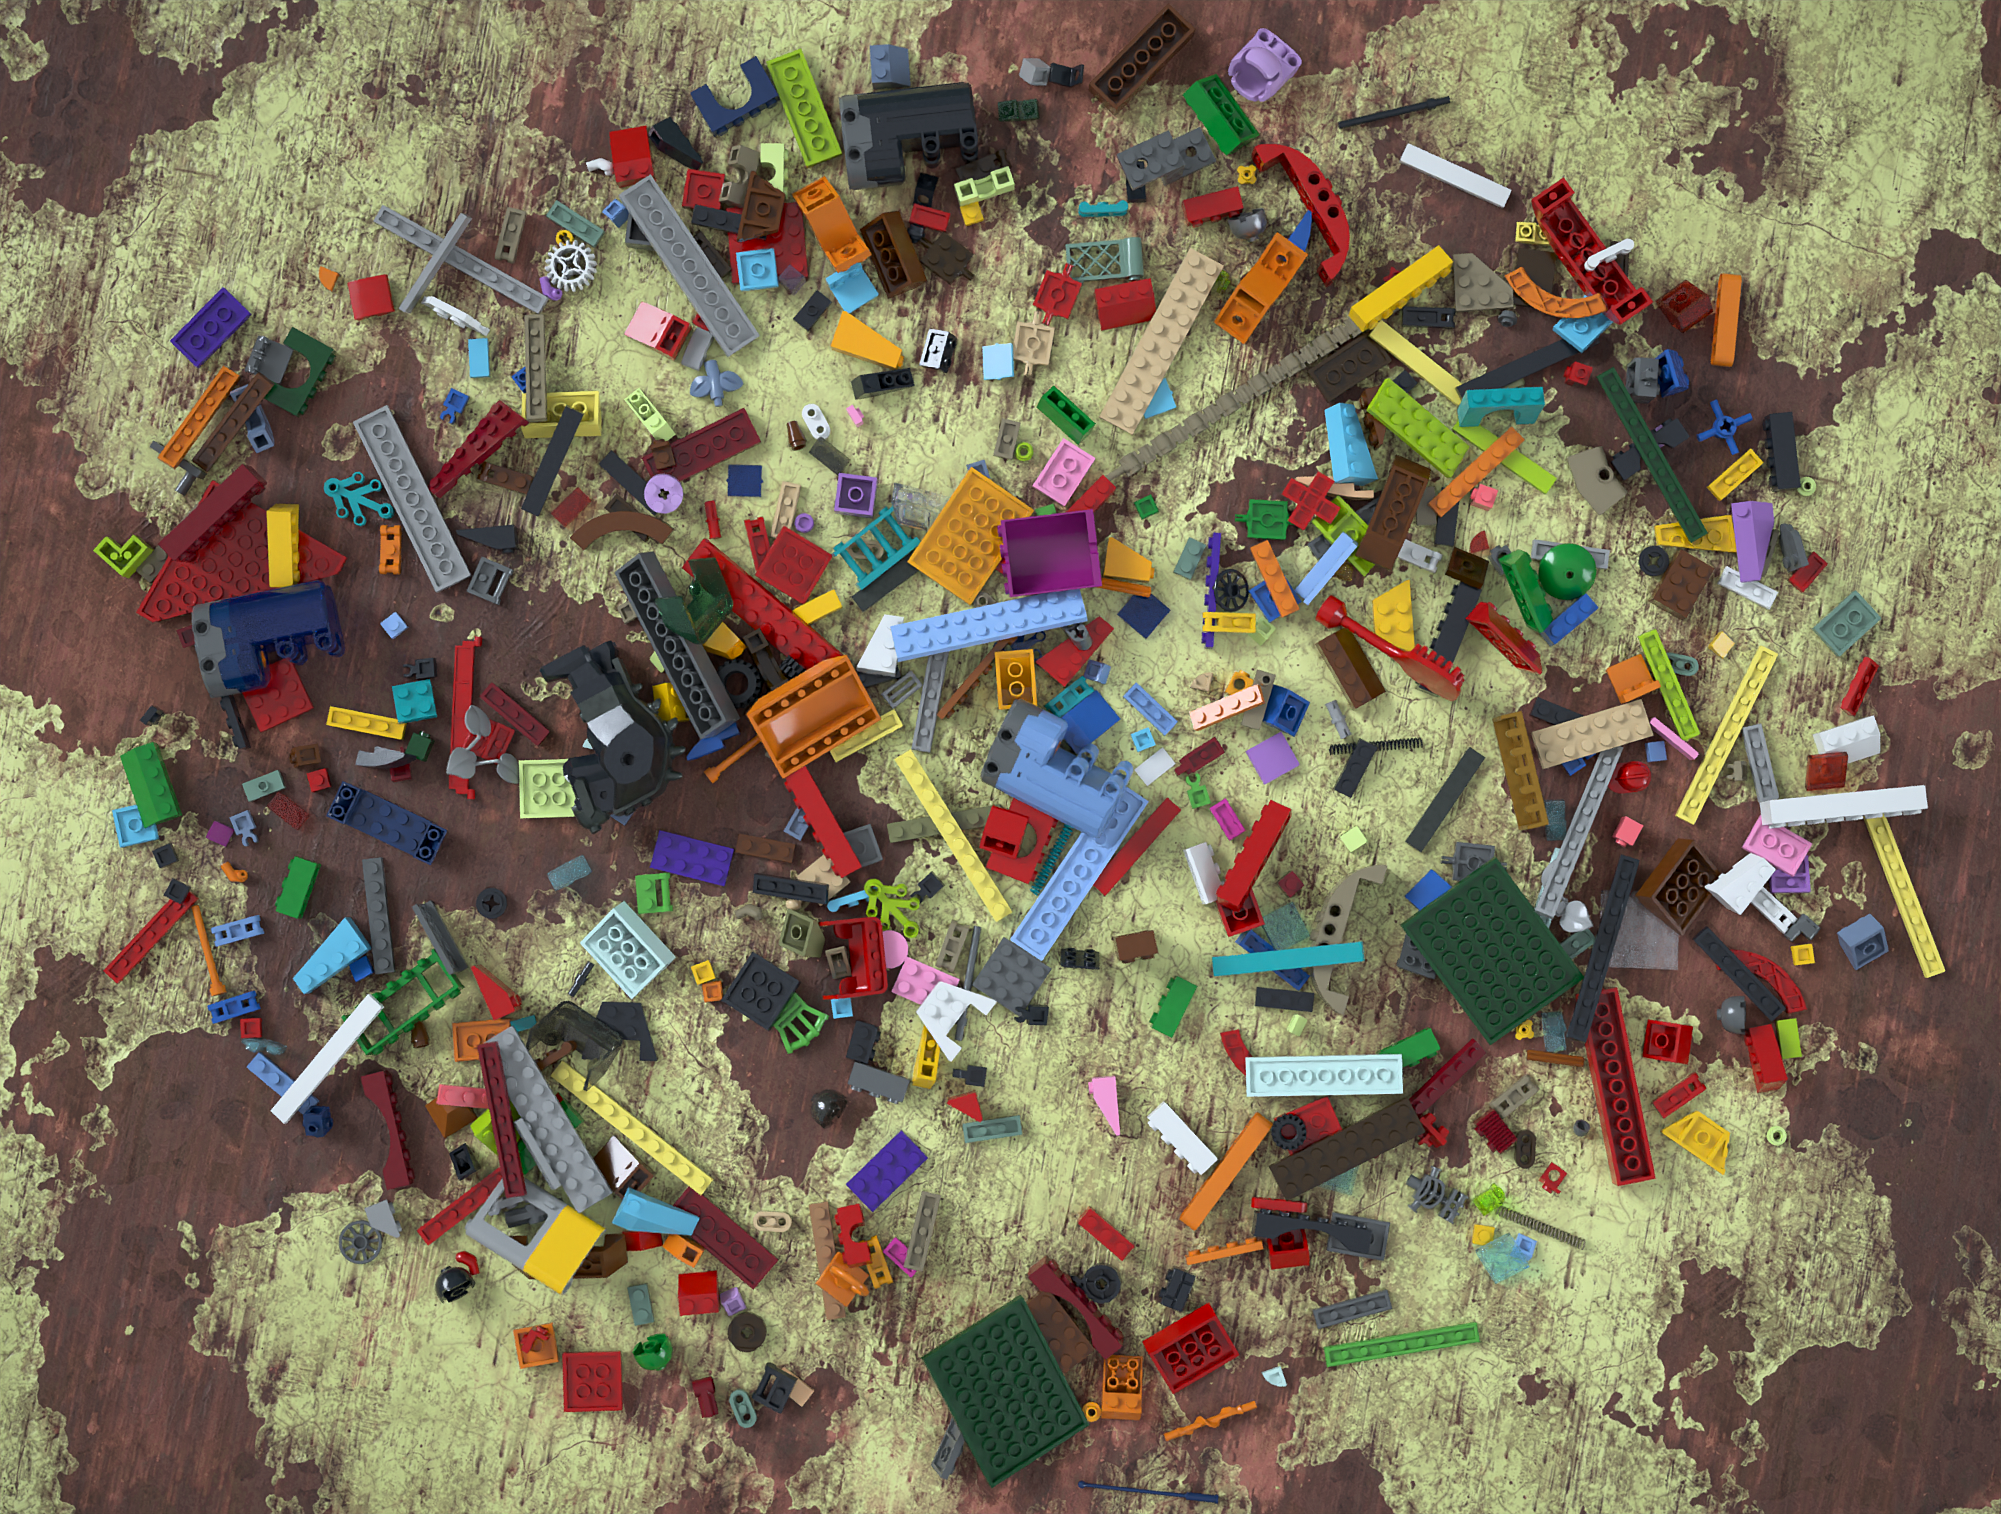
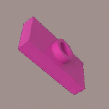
M1226 798L1209 808L1229 841L1246 831Z

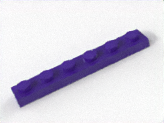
M1214 532L1212 537H1208V549H1211V556H1207L1206 568H1210L1209 575H1206L1205 587H1208V594L1204 595V606H1207V612H1216V599L1212 587L1219 571L1221 533ZM1212 619V626H1215V619ZM1202 632L1201 644H1205L1204 649L1213 648L1214 632Z

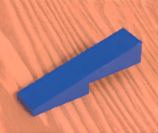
M1251 929L1242 932L1235 941L1248 953L1277 951ZM1301 968L1273 971L1297 991L1302 988L1310 977Z

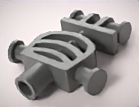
M1431 1166L1430 1175L1424 1174L1421 1180L1411 1174L1406 1181V1185L1415 1189L1412 1195L1415 1201L1411 1205L1408 1204V1207L1417 1213L1416 1210L1421 1205L1427 1209H1432L1439 1203H1442L1443 1206L1438 1216L1443 1218L1446 1211L1449 1210V1214L1443 1219L1454 1225L1455 1217L1460 1215L1457 1210L1459 1207L1464 1208L1463 1204L1469 1197L1461 1192L1458 1193V1190L1453 1188L1448 1198L1444 1196L1445 1185L1443 1181L1437 1178L1439 1171L1442 1172V1169ZM1438 1183L1440 1185L1439 1193L1437 1192ZM1456 1194H1460L1457 1200L1455 1201L1454 1198ZM1432 1198L1435 1199L1434 1202L1430 1204H1425L1429 1202ZM1452 1202L1456 1204L1453 1209L1449 1207Z

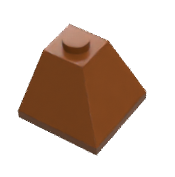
M437 1098L425 1105L444 1139L478 1119L472 1107L437 1104Z

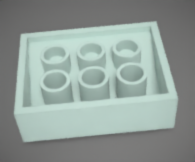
M625 901L614 907L580 942L631 999L676 958Z

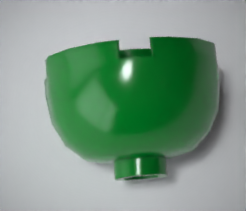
M663 1333L647 1337L649 1341L643 1344L640 1341L633 1348L632 1353L639 1366L643 1369L660 1371L666 1367L672 1358V1344L668 1336L666 1337Z

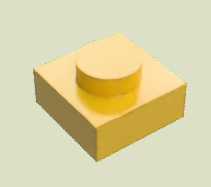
M978 201L960 207L965 226L984 221Z
M1812 944L1791 946L1794 965L1815 963Z
M710 960L691 967L697 985L716 978Z
M1474 1224L1472 1243L1492 1247L1495 1227Z

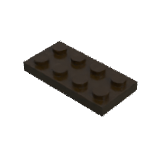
M1372 330L1367 331L1307 371L1327 403L1333 401L1392 362L1385 349L1368 336Z

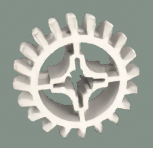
M567 240L566 246H563V243L560 242L559 246L561 248L559 249L553 246L555 253L548 252L549 257L552 259L545 260L549 264V266L545 267V270L549 272L547 277L552 279L551 283L553 285L557 284L559 289L564 286L566 292L569 291L570 287L573 292H576L577 286L580 290H583V283L589 286L590 284L587 280H594L591 273L597 272L593 268L597 265V262L593 261L595 255L590 254L591 249L589 247L585 249L584 243L578 246L576 240L572 245ZM575 252V254L572 253V255L568 258L562 257L567 253ZM581 255L586 261L585 270L579 266ZM557 263L563 266V275L561 277L557 274ZM571 263L572 265L573 263L576 268L569 270L566 264L569 265ZM572 275H580V277L574 280H567L570 279Z

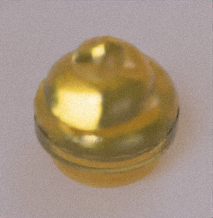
M1345 561L1335 572V576L1339 580H1352L1353 567Z

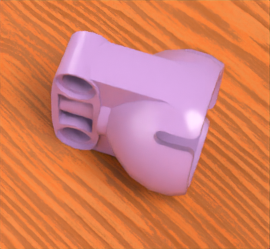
M1262 28L1233 57L1228 73L1229 76H1233L1231 83L1240 95L1251 101L1259 100L1263 102L1269 100L1294 76L1302 60L1279 37L1271 31Z

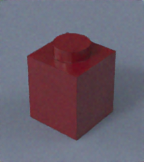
M1289 871L1276 882V885L1287 898H1290L1305 886L1293 871Z

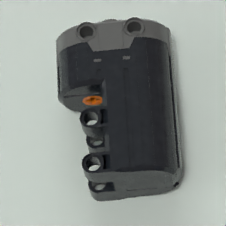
M958 82L839 97L849 190L903 185L906 181L903 153L923 151L924 164L932 169L939 166L941 161L940 149L960 147L961 158L966 164L978 159L977 127L972 87L969 83ZM974 152H975V154H974L972 157H968V156H966V155L964 154V153H969V154H971V153H974ZM937 156V159L935 161H929L927 159V157L934 158Z

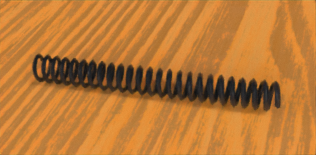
M1416 737L1414 739L1404 738L1403 740L1399 739V741L1397 739L1395 741L1393 739L1391 741L1384 740V742L1381 740L1380 743L1378 740L1376 742L1369 741L1376 746L1378 743L1379 751H1381V743L1383 751H1385V743L1387 751L1389 750V743L1391 750H1393V743L1396 750V742L1400 750V741L1402 749H1404V741L1406 749H1408V741L1410 749L1412 748L1411 742H1413V748L1415 749V740L1417 748H1419V739L1421 748H1423L1420 737L1418 739ZM1339 743L1338 746L1337 744L1334 746L1331 744L1329 754L1332 755L1331 750L1333 749V754L1335 755L1336 747L1337 754L1339 755V746L1341 754H1343V746L1345 754H1347V746L1350 754L1351 747L1353 751L1356 743H1343L1342 745Z

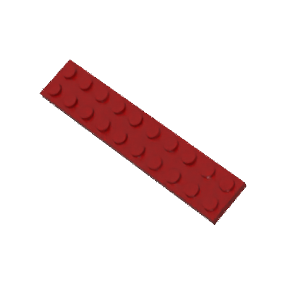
M707 538L700 542L682 566L683 570L754 630L760 628L767 641L786 657L789 655L805 670L812 668L823 660L844 655Z

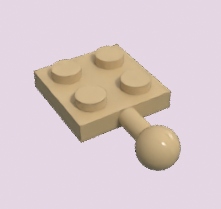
M824 855L796 876L800 880L829 884L828 900L850 883L847 877L841 878L840 875L836 877L831 868L834 865L831 859L827 860ZM787 899L786 907L787 909L797 911L800 909L802 901Z

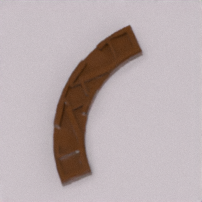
M617 511L591 519L577 529L570 539L580 548L586 550L595 540L605 534L629 530L643 533L664 544L675 529L663 520L642 512Z

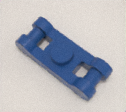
M256 991L208 1005V1011H211L213 1017L211 1018L212 1024L261 1009L260 1004H257L255 998L257 996ZM248 999L250 1006L244 1007L243 1000ZM221 1007L223 1008V1015L219 1013V1008Z

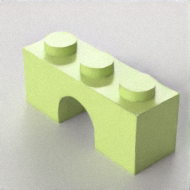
M761 143L762 167H770L776 171L774 178L768 182L774 188L784 192L786 195L785 199H788V187H785V180H788V168H785V161L789 160V152L785 150L784 143Z
M1009 166L992 171L989 176L983 179L973 180L971 178L954 184L960 207L1012 191L1015 188Z

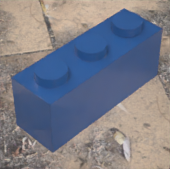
M1586 593L1554 618L1550 625L1539 634L1551 647L1599 607Z

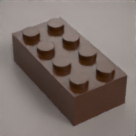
M1039 1290L1026 1301L1064 1374L1095 1351L1091 1342L1054 1294Z

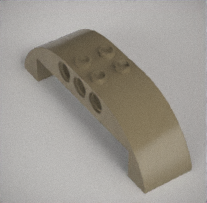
M1372 865L1357 869L1344 876L1335 884L1327 895L1321 911H1318L1316 914L1315 922L1318 923L1316 929H1312L1310 934L1311 947L1319 946L1321 943L1325 945L1341 943L1359 879L1380 885L1383 883L1387 865ZM1332 906H1335L1337 909V913L1334 916L1330 914ZM1327 924L1331 926V932L1328 935L1324 931ZM1334 964L1309 967L1310 977L1319 997L1332 1011L1344 1015L1349 996L1327 990Z

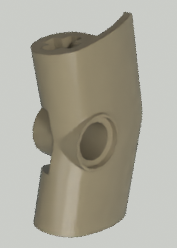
M1603 446L1567 457L1577 490L1598 515H1602L1628 493L1613 475ZM1599 472L1606 473L1607 479H1600Z

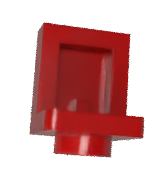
M1575 361L1570 367H1566L1563 375L1566 378L1564 384L1572 386L1574 383L1586 386L1593 368Z
M539 1325L537 1327L533 1326L529 1334L525 1333L520 1342L523 1345L521 1351L528 1354L537 1337L547 1341L551 1336L548 1333V1329Z

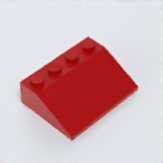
M1480 601L1465 619L1517 669L1540 675L1542 673L1540 654L1535 650L1536 646L1531 641H1526L1522 637L1524 634L1516 627L1513 628L1509 624L1510 620L1504 615L1500 616L1496 612L1497 608L1491 602L1485 603Z
M1209 1302L1142 1341L1172 1394L1239 1356L1237 1349Z

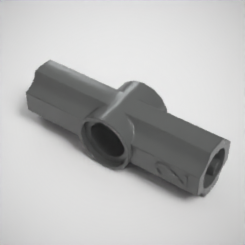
M532 1204L524 1205L525 1207L506 1211L505 1221L508 1228L528 1223L530 1225L545 1221L548 1218V1214Z

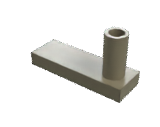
M1257 669L1252 686L1260 685L1265 704L1245 711L1241 722L1242 726L1260 730L1276 677L1275 674Z

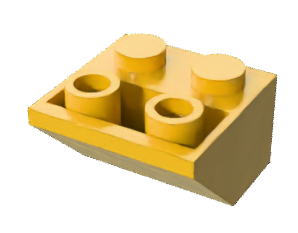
M672 683L652 686L654 701L659 698L661 699L658 715L663 721H669L674 717H677L678 722L691 721Z

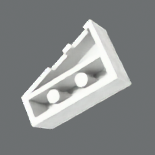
M884 614L856 667L858 672L895 677L898 659L890 626L903 624L904 617Z
M1752 853L1733 865L1732 870L1718 876L1719 879L1714 883L1707 884L1704 887L1727 909L1739 915L1742 914L1776 870L1764 858Z

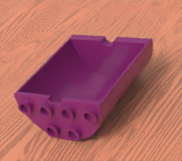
M1093 509L1000 520L1001 525L997 526L998 536L1003 538V544L1000 545L1001 558H1005L1006 564H1002L1003 575L1008 579V583H1004L1006 595L1009 594L1010 597L1102 586Z

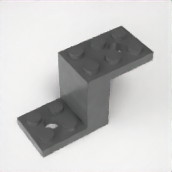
M1200 127L1175 139L1172 138L1168 130L1116 154L1132 191L1161 178L1164 186H1167L1216 163V159ZM1188 148H1193L1196 151V155L1188 157L1185 151ZM1139 160H1145L1148 166L1145 169H1140L1136 163Z

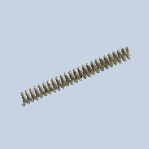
M1497 1204L1498 1207L1495 1214H1498V1211L1501 1207L1499 1217L1501 1216L1502 1211L1505 1208V1211L1502 1216L1503 1218L1505 1217L1507 1211L1508 1214L1506 1216V1219L1509 1218V1215L1512 1212L1510 1221L1512 1220L1514 1214L1515 1217L1513 1222L1516 1221L1517 1216L1519 1215V1218L1517 1220L1518 1224L1520 1222V1218L1523 1216L1520 1225L1523 1224L1524 1219L1526 1218V1221L1524 1223L1525 1227L1527 1225L1528 1220L1530 1219L1528 1228H1530L1531 1222L1533 1221L1531 1227L1532 1230L1535 1226V1223L1537 1222L1535 1231H1537L1538 1226L1541 1223L1538 1232H1541L1542 1226L1544 1225V1228L1542 1230V1234H1544L1545 1229L1548 1226L1545 1235H1548L1549 1230L1551 1228V1232L1549 1234V1237H1551L1553 1230L1555 1229L1553 1239L1555 1238L1556 1233L1559 1230L1556 1240L1559 1239L1560 1234L1562 1232V1236L1560 1238L1561 1242L1563 1240L1564 1234L1566 1233V1236L1563 1241L1564 1243L1566 1242L1568 1235L1569 1239L1567 1241V1244L1570 1243V1240L1573 1236V1240L1571 1241L1570 1245H1573L1574 1240L1576 1238L1574 1247L1577 1246L1578 1241L1580 1240V1243L1578 1245L1579 1249L1581 1247L1582 1242L1584 1241L1582 1250H1584L1585 1239H1581V1237L1578 1238V1236L1571 1235L1570 1233L1567 1234V1232H1564L1563 1230L1560 1231V1229H1556V1227L1553 1228V1226H1549V1224H1542V1221H1535L1534 1218L1531 1219V1217H1528L1527 1215L1524 1216V1214H1520V1212L1517 1213V1211L1510 1210L1509 1208L1506 1209V1207H1503L1502 1205L1499 1206V1204Z

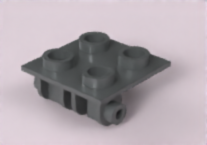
M258 335L244 371L254 375L260 372L271 381L281 384L294 350L269 340L267 337Z
M1406 934L1400 959L1398 958L1396 966L1399 969L1435 979L1436 972Z

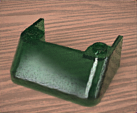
M716 557L690 559L688 561L695 577L689 586V592L693 600L688 606H686L683 596L655 599L666 628L695 645L704 644L733 608V601Z

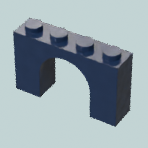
M757 56L740 65L741 71L751 87L750 99L741 108L726 109L719 105L707 84L690 92L695 105L714 137L725 135L728 129L733 126H741L745 122L744 120L750 117H757L761 114L762 110L766 108L771 109L780 101L777 91Z

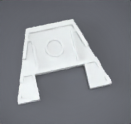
M939 981L916 1013L947 1059L952 1062L961 1050V1047L946 1036L969 1004L973 1005L984 1015H987L997 1001Z

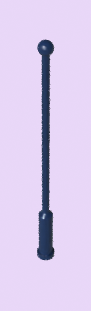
M1079 1481L1078 1483L1079 1488L1091 1487L1183 1497L1186 1500L1218 1504L1219 1498L1218 1494L1211 1495L1192 1492L1183 1494L1091 1484L1084 1481Z

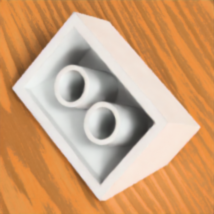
M1874 716L1865 717L1813 734L1825 771L1880 753V732Z
M1204 842L1183 850L1202 904L1218 900L1216 892L1220 885H1224V881L1220 882L1218 874H1221L1219 866L1212 860L1211 856H1214L1211 845H1207Z

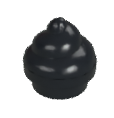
M911 223L910 227H908L907 232L912 244L925 237L924 226Z

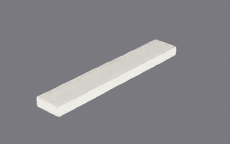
M1407 144L1399 161L1502 209L1511 193L1509 188L1411 144Z

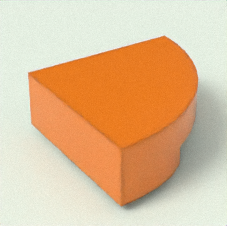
M320 266V281L325 288L332 292L339 274Z

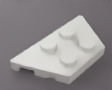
M424 296L421 302L433 309L438 316L446 320L449 317L450 320L454 321V324L461 328L467 326L484 336H487L490 329L480 325V322L468 314L433 296Z

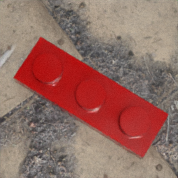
M1864 657L1863 661L1859 664L1856 676L1851 681L1850 688L1842 700L1840 708L1850 716L1855 717L1879 667L1871 658Z

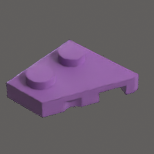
M1808 855L1805 856L1794 877L1780 869L1774 871L1769 878L1770 893L1811 892Z

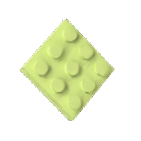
M568 759L519 761L520 818L575 817L571 807L575 805L576 797L571 784L563 775V765Z

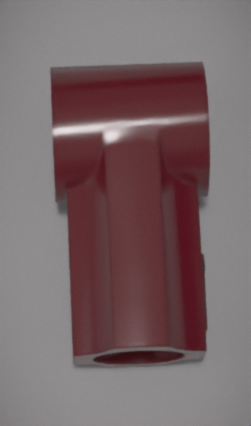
M712 1376L693 1380V1391L695 1397L698 1398L702 1418L719 1414Z

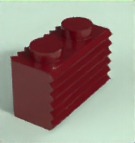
M1489 1109L1473 1122L1476 1126L1474 1128L1475 1132L1481 1138L1483 1136L1488 1141L1486 1145L1493 1153L1495 1151L1498 1154L1503 1153L1518 1140L1494 1109Z

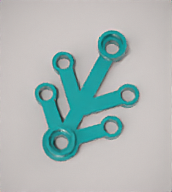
M355 472L352 477L341 481L331 478L325 482L324 491L328 496L333 497L337 507L336 514L342 519L348 517L349 511L344 507L341 496L348 498L355 516L353 521L357 526H364L366 524V518L362 515L359 504L377 511L379 516L384 519H390L394 516L395 510L390 504H379L362 496L373 491H380L382 483L379 480L374 479L370 484L353 491L345 488L355 483L362 484L365 481V476L361 472ZM357 475H361L360 481H356ZM378 482L379 487L374 489L373 484ZM335 484L336 489L331 491L330 486ZM387 507L388 513L383 514V508ZM345 509V515L340 516V511ZM362 517L363 522L358 524L357 519Z

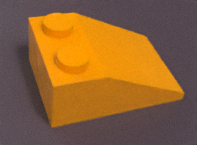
M1033 649L995 652L998 709H1010L1016 698L1023 699L1037 706Z

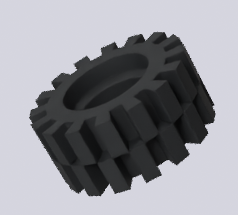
M789 655L779 666L792 679L807 671Z
M1283 1114L1281 1117H1278L1274 1121L1271 1130L1273 1141L1284 1150L1299 1148L1306 1139V1126L1303 1120L1292 1114ZM1285 1125H1293L1296 1128L1297 1133L1293 1139H1285L1282 1136L1281 1130Z

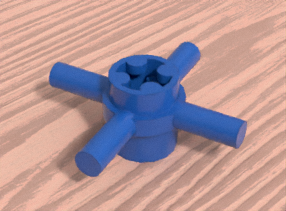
M1717 400L1710 402L1716 420L1713 423L1712 429L1696 435L1698 441L1700 442L1715 436L1718 439L1726 440L1732 455L1739 453L1733 435L1736 432L1737 426L1753 420L1752 415L1748 413L1733 419L1730 416L1723 415ZM1725 423L1727 429H1729L1728 432L1726 429L1721 431L1720 426H1723Z

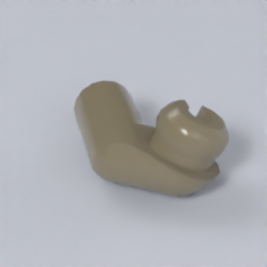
M747 904L734 911L738 920L747 915L754 917L756 921L764 917L762 909L752 904Z

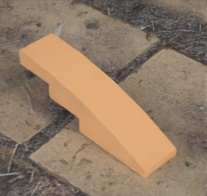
M1315 476L1296 477L1295 480L1308 487ZM1333 483L1326 495L1331 497L1339 495L1342 499L1371 501L1374 498V490L1354 491V483Z

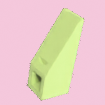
M640 388L624 399L656 440L665 439V441H668L676 435Z

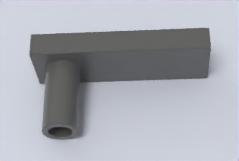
M154 440L149 446L158 453H161L165 448L164 445ZM183 458L178 466L187 472L175 491L185 496L196 478L203 480L207 473Z

